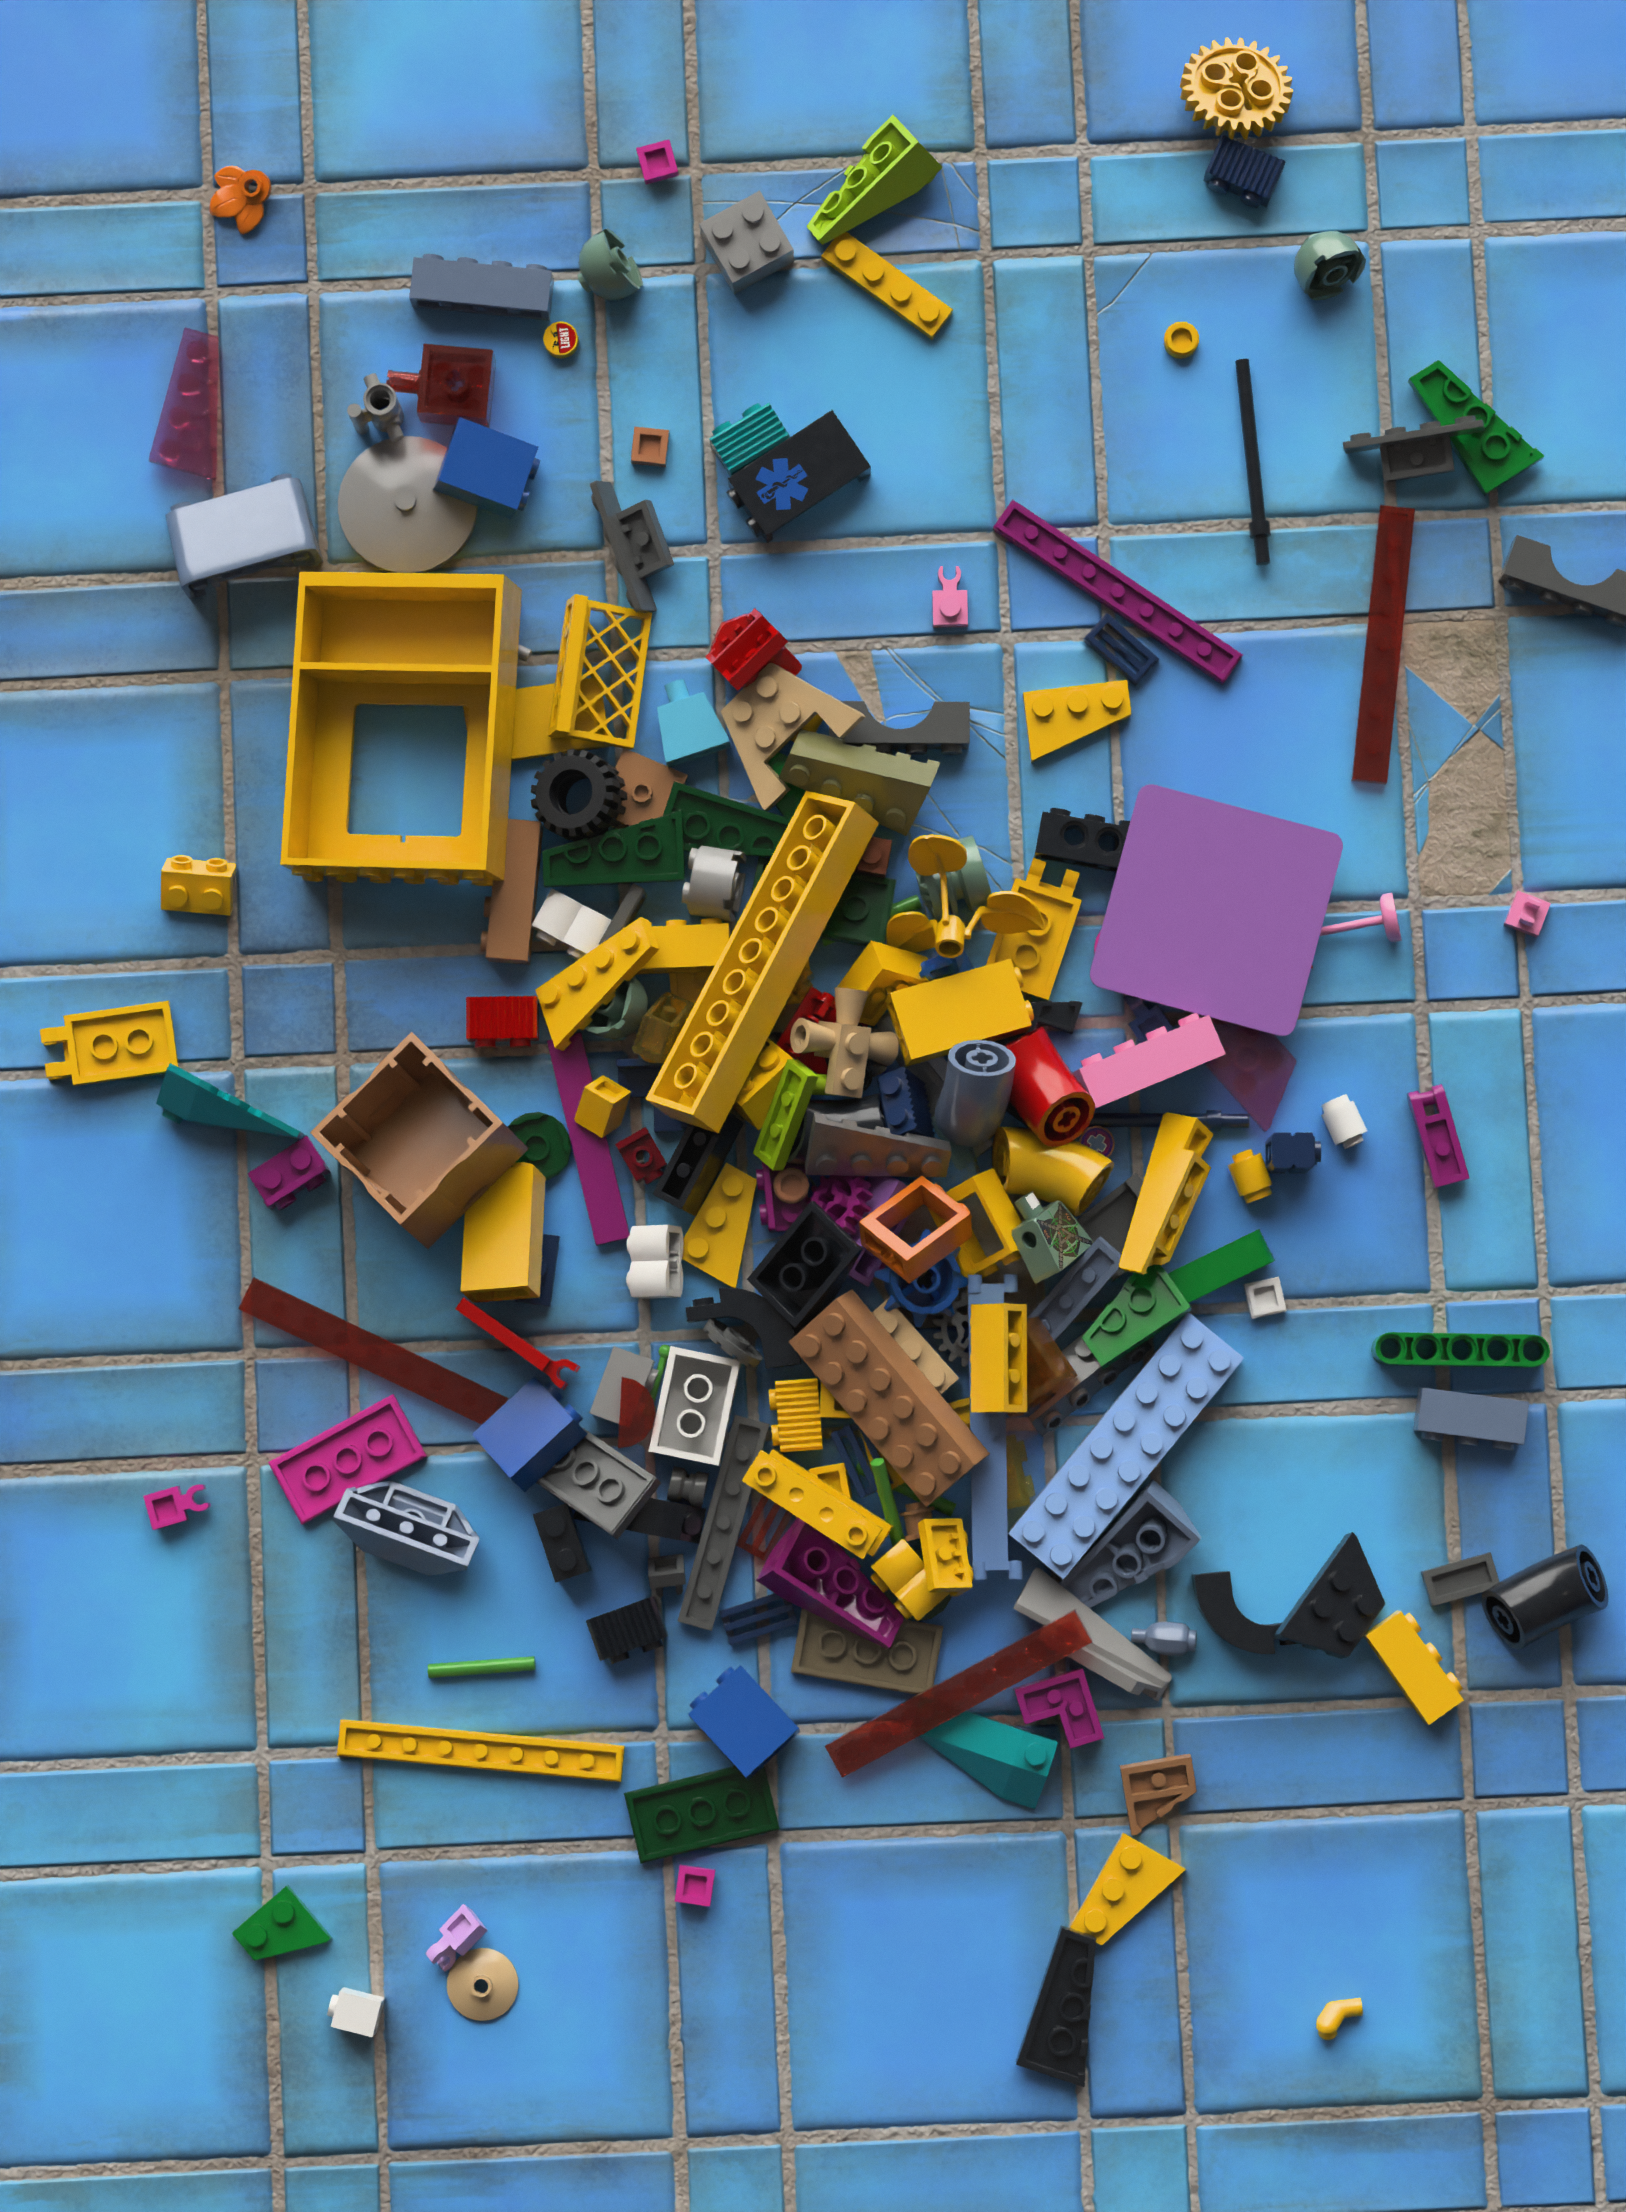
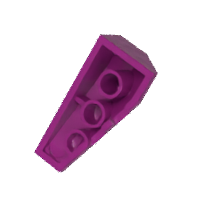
M800 1518L794 1521L771 1551L756 1580L783 1599L885 1649L890 1648L904 1620L901 1613L879 1587L872 1585L860 1571L861 1565L855 1558L850 1559L838 1543Z

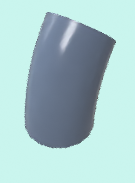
M986 1040L963 1041L954 1045L949 1050L945 1080L935 1109L937 1126L945 1138L956 1145L972 1147L981 1145L994 1136L1004 1119L1012 1091L1016 1057L1011 1050L1001 1044Z

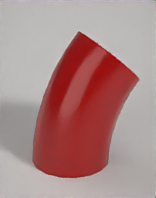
M1044 1027L1035 1029L1005 1044L1004 1046L1011 1050L1016 1057L1009 1101L1035 1136L1049 1147H1060L1079 1137L1089 1126L1094 1116L1095 1103L1092 1096L1065 1064Z

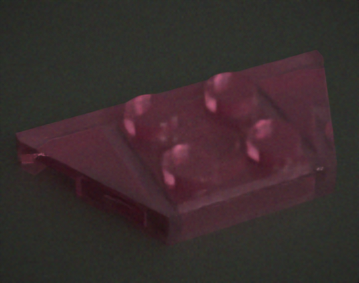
M1211 1018L1226 1054L1206 1062L1204 1065L1265 1133L1272 1124L1297 1060L1273 1034Z

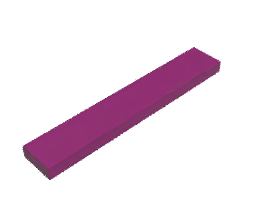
M580 1032L573 1034L569 1038L572 1043L564 1051L556 1049L552 1039L547 1040L595 1244L599 1246L627 1239L630 1236L607 1137H599L574 1120L584 1087L593 1082L582 1033Z

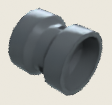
M674 1466L667 1501L678 1503L683 1498L691 1506L702 1508L709 1473L698 1471L695 1474L691 1473L688 1475L685 1468Z

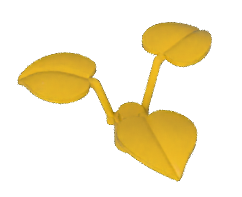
M933 834L919 836L911 842L908 850V860L914 871L923 876L937 873L940 875L942 919L939 922L936 919L929 921L925 914L915 911L898 913L891 917L887 923V945L913 953L935 947L936 952L940 956L955 958L963 953L964 939H971V932L980 917L984 927L998 934L1044 930V921L1035 903L1025 895L1014 891H1000L990 894L987 897V906L978 907L965 928L964 923L958 916L949 915L946 872H955L964 867L967 862L965 847L953 838Z

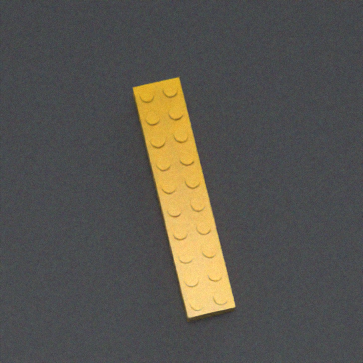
M806 790L645 1099L670 1118L719 1133L879 824L857 803Z

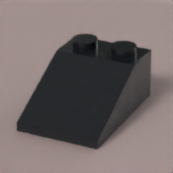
M811 1201L747 1280L794 1328L805 1327L833 1302L863 1249L815 1201Z

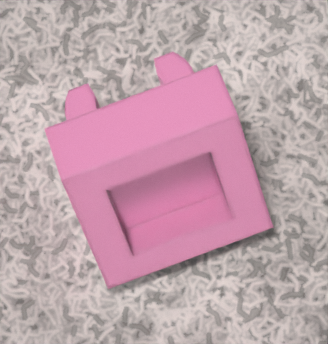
M1517 891L1504 925L1538 937L1551 903Z

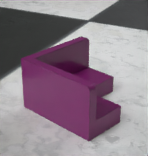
M1080 1667L1013 1688L1025 1725L1059 1714L1070 1749L1104 1739L1083 1668Z

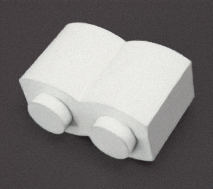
M551 889L532 923V927L538 931L535 937L551 946H554L556 942L567 946L568 950L566 953L579 960L599 946V942L612 920Z
M632 1226L630 1236L627 1239V1251L632 1262L626 1277L631 1297L642 1299L681 1297L683 1290L681 1260L684 1241L680 1226Z

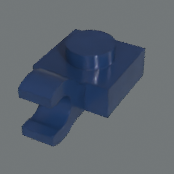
M1128 995L1123 997L1136 1016V1019L1128 1023L1140 1043L1147 1041L1146 1033L1165 1026L1167 1032L1174 1030L1159 1005L1149 1010L1143 999Z

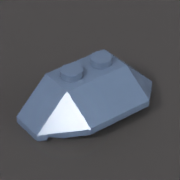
M393 1481L369 1484L357 1489L356 1487L347 1488L333 1516V1521L363 1552L428 1576L467 1570L480 1539L457 1505Z

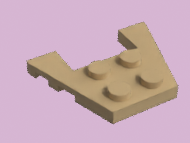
M769 663L759 672L757 679L748 687H744L721 710V714L759 803L765 811L773 808L791 790L783 780L779 779V775L768 762L800 729L818 714L834 733L843 739L865 718V715L860 711L842 703L835 697L826 694L774 663Z

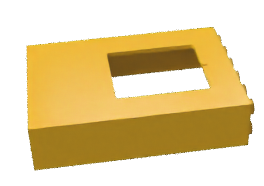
M299 572L280 865L292 870V875L302 876V880L322 882L323 876L336 877V881L355 883L357 882V877L370 878V882L382 884L391 883V878L404 879L403 882L407 884H425V879L438 880L437 883L442 885H459V880L472 881V885L493 886V881H504L522 589L506 575ZM358 705L468 707L462 824L459 836L406 835L405 842H402L403 836L349 834L355 717Z

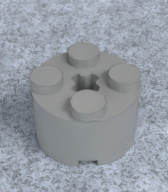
M703 845L699 849H691L688 861V868L692 869L690 883H684L682 890V903L687 904V910H689L691 915L719 918L731 922L735 920L731 911H739L745 885L746 874L739 873V863L746 864L744 852Z

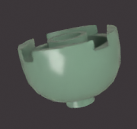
M608 228L592 236L583 245L578 262L581 273L577 276L586 292L593 291L598 297L610 301L620 300L637 292L643 286V281L633 257L631 256L627 259L621 250L625 247L624 243Z
M1338 231L1315 233L1305 239L1297 252L1294 261V274L1305 294L1309 295L1310 299L1326 300L1343 292V289L1338 286L1346 283L1349 279L1354 283L1360 277L1365 268L1366 259L1358 245L1349 236Z
M633 977L630 981L624 980L616 989V996L607 1005L602 1003L590 1016L593 1020L585 1027L587 1031L612 1040L627 1037L637 1031L644 1022L648 1011V997L644 986L636 977Z

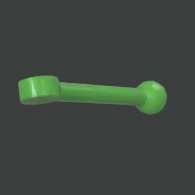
M662 1345L658 1350L660 1359L657 1370L659 1372L653 1389L650 1391L644 1415L648 1417L653 1416L656 1412L654 1403L669 1355V1345Z

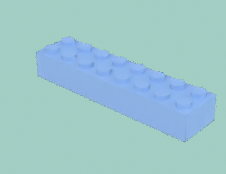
M1187 1313L1008 1531V1535L1061 1579H1064L1242 1362L1244 1357L1193 1315Z

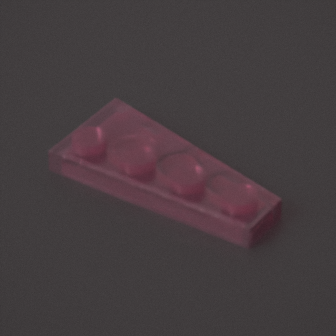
M185 327L148 460L154 464L216 481L219 337Z

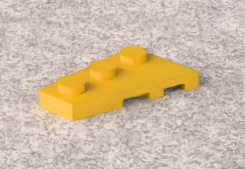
M1123 1832L1070 1927L1095 1936L1096 1943L1103 1945L1186 1869Z

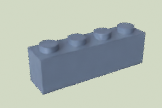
M424 254L423 258H413L409 299L412 307L550 321L554 278L551 270H547L545 266L539 264H528L526 268L512 267V264L506 261H492V265L480 264L476 259L460 257L457 261L444 260L440 255Z

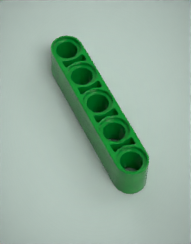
M1260 1229L1167 1274L1186 1301L1190 1303L1274 1262L1275 1259ZM1112 1301L1104 1304L1105 1308L1108 1304H1111Z
M1390 1332L1375 1338L1371 1346V1352L1375 1361L1387 1366L1531 1368L1540 1366L1547 1361L1550 1348L1547 1341L1538 1335ZM1385 1339L1393 1340L1398 1347L1397 1355L1393 1359H1388L1381 1353L1380 1346ZM1422 1339L1429 1341L1433 1346V1354L1427 1360L1420 1358L1416 1353V1345ZM1457 1340L1465 1342L1468 1346V1356L1464 1360H1458L1452 1354V1345ZM1492 1341H1498L1504 1347V1355L1499 1361L1491 1359L1488 1355L1487 1348ZM1528 1341L1534 1342L1539 1347V1357L1535 1361H1529L1523 1354V1347Z

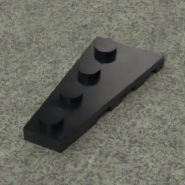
M1062 1925L1060 1926L1015 2061L1018 2066L1085 2087V2065L1088 2049V2027L1096 1947L1095 1936Z

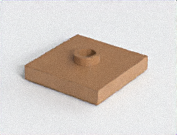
M623 748L615 768L619 771L617 776L623 778L626 786L622 787L621 790L627 792V800L621 803L622 806L626 807L624 815L619 813L616 819L623 825L631 826L644 820L662 817L674 781L685 785L688 775Z

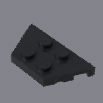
M1353 1532L1343 1537L1275 1632L1274 1637L1282 1641L1290 1640L1300 1643L1302 1647L1314 1651L1318 1649L1323 1650L1327 1655L1340 1659L1350 1656L1385 1606V1601L1359 1540Z

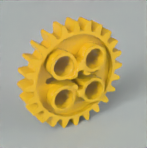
M1227 37L1225 38L1224 46H1220L1215 40L1211 42L1210 50L1200 46L1198 55L1192 53L1189 64L1185 63L1181 77L1180 88H1182L1180 98L1181 100H1186L1185 111L1194 110L1193 121L1204 119V130L1212 125L1215 126L1216 136H1219L1223 130H1226L1230 139L1234 138L1236 132H1240L1244 140H1246L1249 131H1253L1258 137L1261 136L1263 127L1272 131L1275 122L1281 123L1284 113L1288 112L1293 94V89L1290 88L1292 77L1286 76L1288 67L1278 66L1280 56L1269 58L1268 52L1270 48L1268 47L1261 51L1256 50V41H1253L1249 47L1244 46L1243 38H1239L1237 45H1232Z

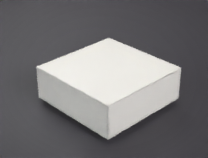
M1279 1277L1243 1285L1251 1319L1287 1311Z

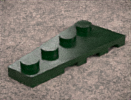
M675 781L663 816L682 809L684 851L690 852L692 848L699 849L703 845L744 852L746 856L772 857L791 820Z
M682 809L662 817L651 818L635 825L605 832V834L588 839L584 838L542 851L544 887L685 881Z

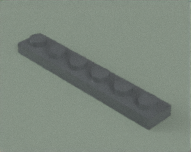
M739 1415L734 1417L678 1622L710 1631L713 1629L752 1487L744 1483L742 1479L760 1450H763L770 1424Z

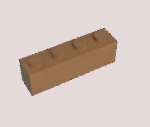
M508 819L504 881H493L491 897L486 896L484 902V917L489 918L488 931H482L480 951L486 952L485 957L489 962L531 964L534 932L532 923L535 920L544 828L540 821Z

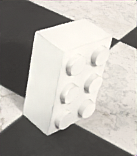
M670 1346L649 1452L720 1466L741 1363L736 1359Z

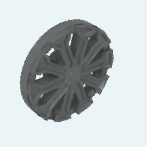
M710 1318L703 1327L704 1332L708 1334V1337L715 1344L722 1345L720 1348L730 1356L734 1354L736 1360L740 1363L755 1368L762 1361L763 1358L759 1351L743 1336L724 1323Z

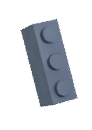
M1418 1388L1413 1431L1422 1432L1421 1439L1443 1441V1435L1456 1436L1458 1444L1478 1446L1479 1440L1493 1441L1492 1448L1514 1451V1444L1522 1445L1525 1441L1529 1402Z

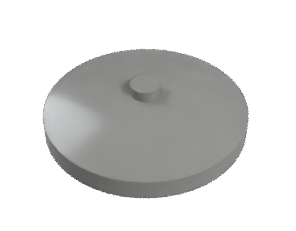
M404 436L396 442H391L390 439H387L365 450L347 470L338 496L340 524L351 547L363 560L373 567L387 573L432 572L453 560L468 543L475 528L478 507L433 490L447 450L445 446L426 438Z

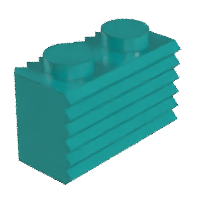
M759 403L752 405L742 413L743 418L732 425L730 421H727L712 431L714 436L709 438L710 446L730 477L790 438L770 403L762 407Z

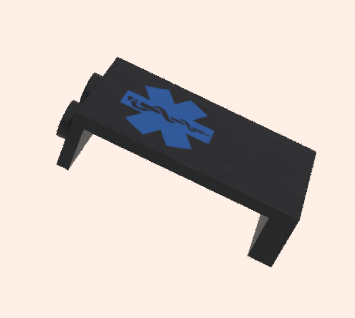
M831 410L729 477L728 485L730 490L726 493L738 510L743 507L750 517L746 520V523L755 537L758 538L762 535L765 541L769 543L773 540L772 533L855 478L861 482L870 476L871 466L833 410Z

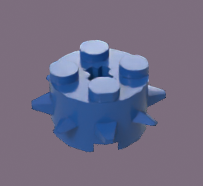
M924 1229L918 1242L907 1244L911 1248L931 1234L930 1230ZM960 1246L927 1270V1274L924 1277L927 1282L925 1285L917 1283L918 1278L909 1284L887 1265L884 1269L875 1271L874 1277L884 1281L885 1289L890 1296L884 1309L888 1312L901 1307L911 1311L915 1327H921L927 1314L930 1313L935 1314L942 1311L952 1317L955 1312L951 1303L958 1296V1288L968 1286V1278L959 1274L961 1273L960 1267L955 1260L961 1250Z

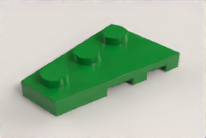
M1153 1264L1147 1268L1146 1274L1134 1273L1133 1276L1131 1275L1123 1285V1289L1111 1304L1106 1306L1084 1334L1082 1340L1101 1368L1105 1369L1192 1311L1191 1306L1162 1265Z

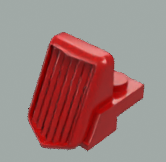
M755 608L748 614L722 622L717 630L710 652L705 656L737 691L741 687L744 688L751 685L759 676V672L769 663H774L795 676L802 669L801 663L784 646L788 641Z

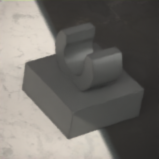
M683 1553L648 1558L650 1589L655 1588L658 1597H663V1587L675 1586L677 1595L682 1594L683 1585L686 1584Z

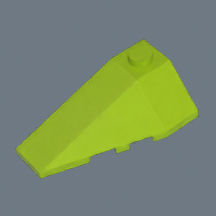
M894 115L866 141L862 147L866 153L857 166L849 165L843 174L846 180L840 190L833 191L827 196L806 226L822 245L914 195L925 185L932 182L936 174L943 168Z

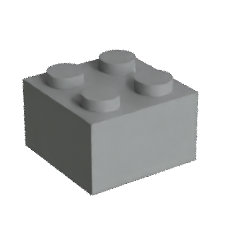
M760 190L699 223L700 236L733 294L742 291L794 262V249Z

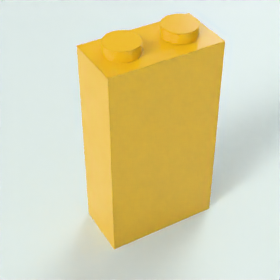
M1011 958L889 993L885 1001L906 1067L946 1056L954 1045L963 1041L986 1040L995 1042L1026 1033L1032 1026L1031 1021L1034 1020V1013L1029 1000L1024 1001L1020 989L1023 987V978L1019 968L1013 967Z
M514 1163L513 1167H510L465 1212L460 1291L473 1303L540 1297L546 1177L531 1163Z

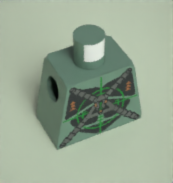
M1032 1191L1015 1202L1025 1220L1012 1230V1237L1035 1284L1062 1271L1093 1244L1092 1239L1061 1201L1057 1200L1042 1207Z

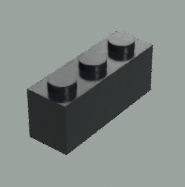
M728 1114L719 1133L688 1124L653 1195L696 1217L744 1122Z

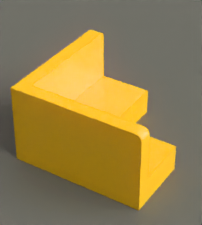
M871 940L837 987L869 992L859 1022L875 1026L888 1008L885 1000L890 992L929 982L926 977L921 978L919 972L922 970L920 964L928 960V958Z

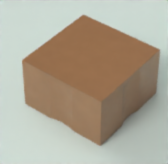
M413 1032L375 1067L373 1073L362 1086L346 1096L310 1132L344 1168L365 1185L368 1193L427 1249L529 1149Z

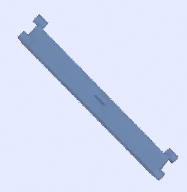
M1017 1274L1003 1275L1004 1283L982 1284V1275H968L970 1391L971 1304L1004 1303V1293L1018 1292ZM970 1398V1430L990 1453L971 1470L973 1580H986L987 1570H1008V1579H1023L1022 1561H1008L1006 1413L971 1412Z

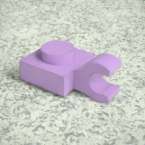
M463 1904L439 1929L443 1937L427 1950L426 1955L433 1964L437 1962L443 1971H447L455 1963L456 1952L464 1956L488 1930L472 1909Z

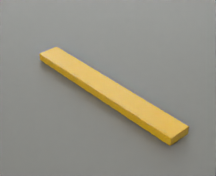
M341 1719L337 1756L621 1782L625 1745Z

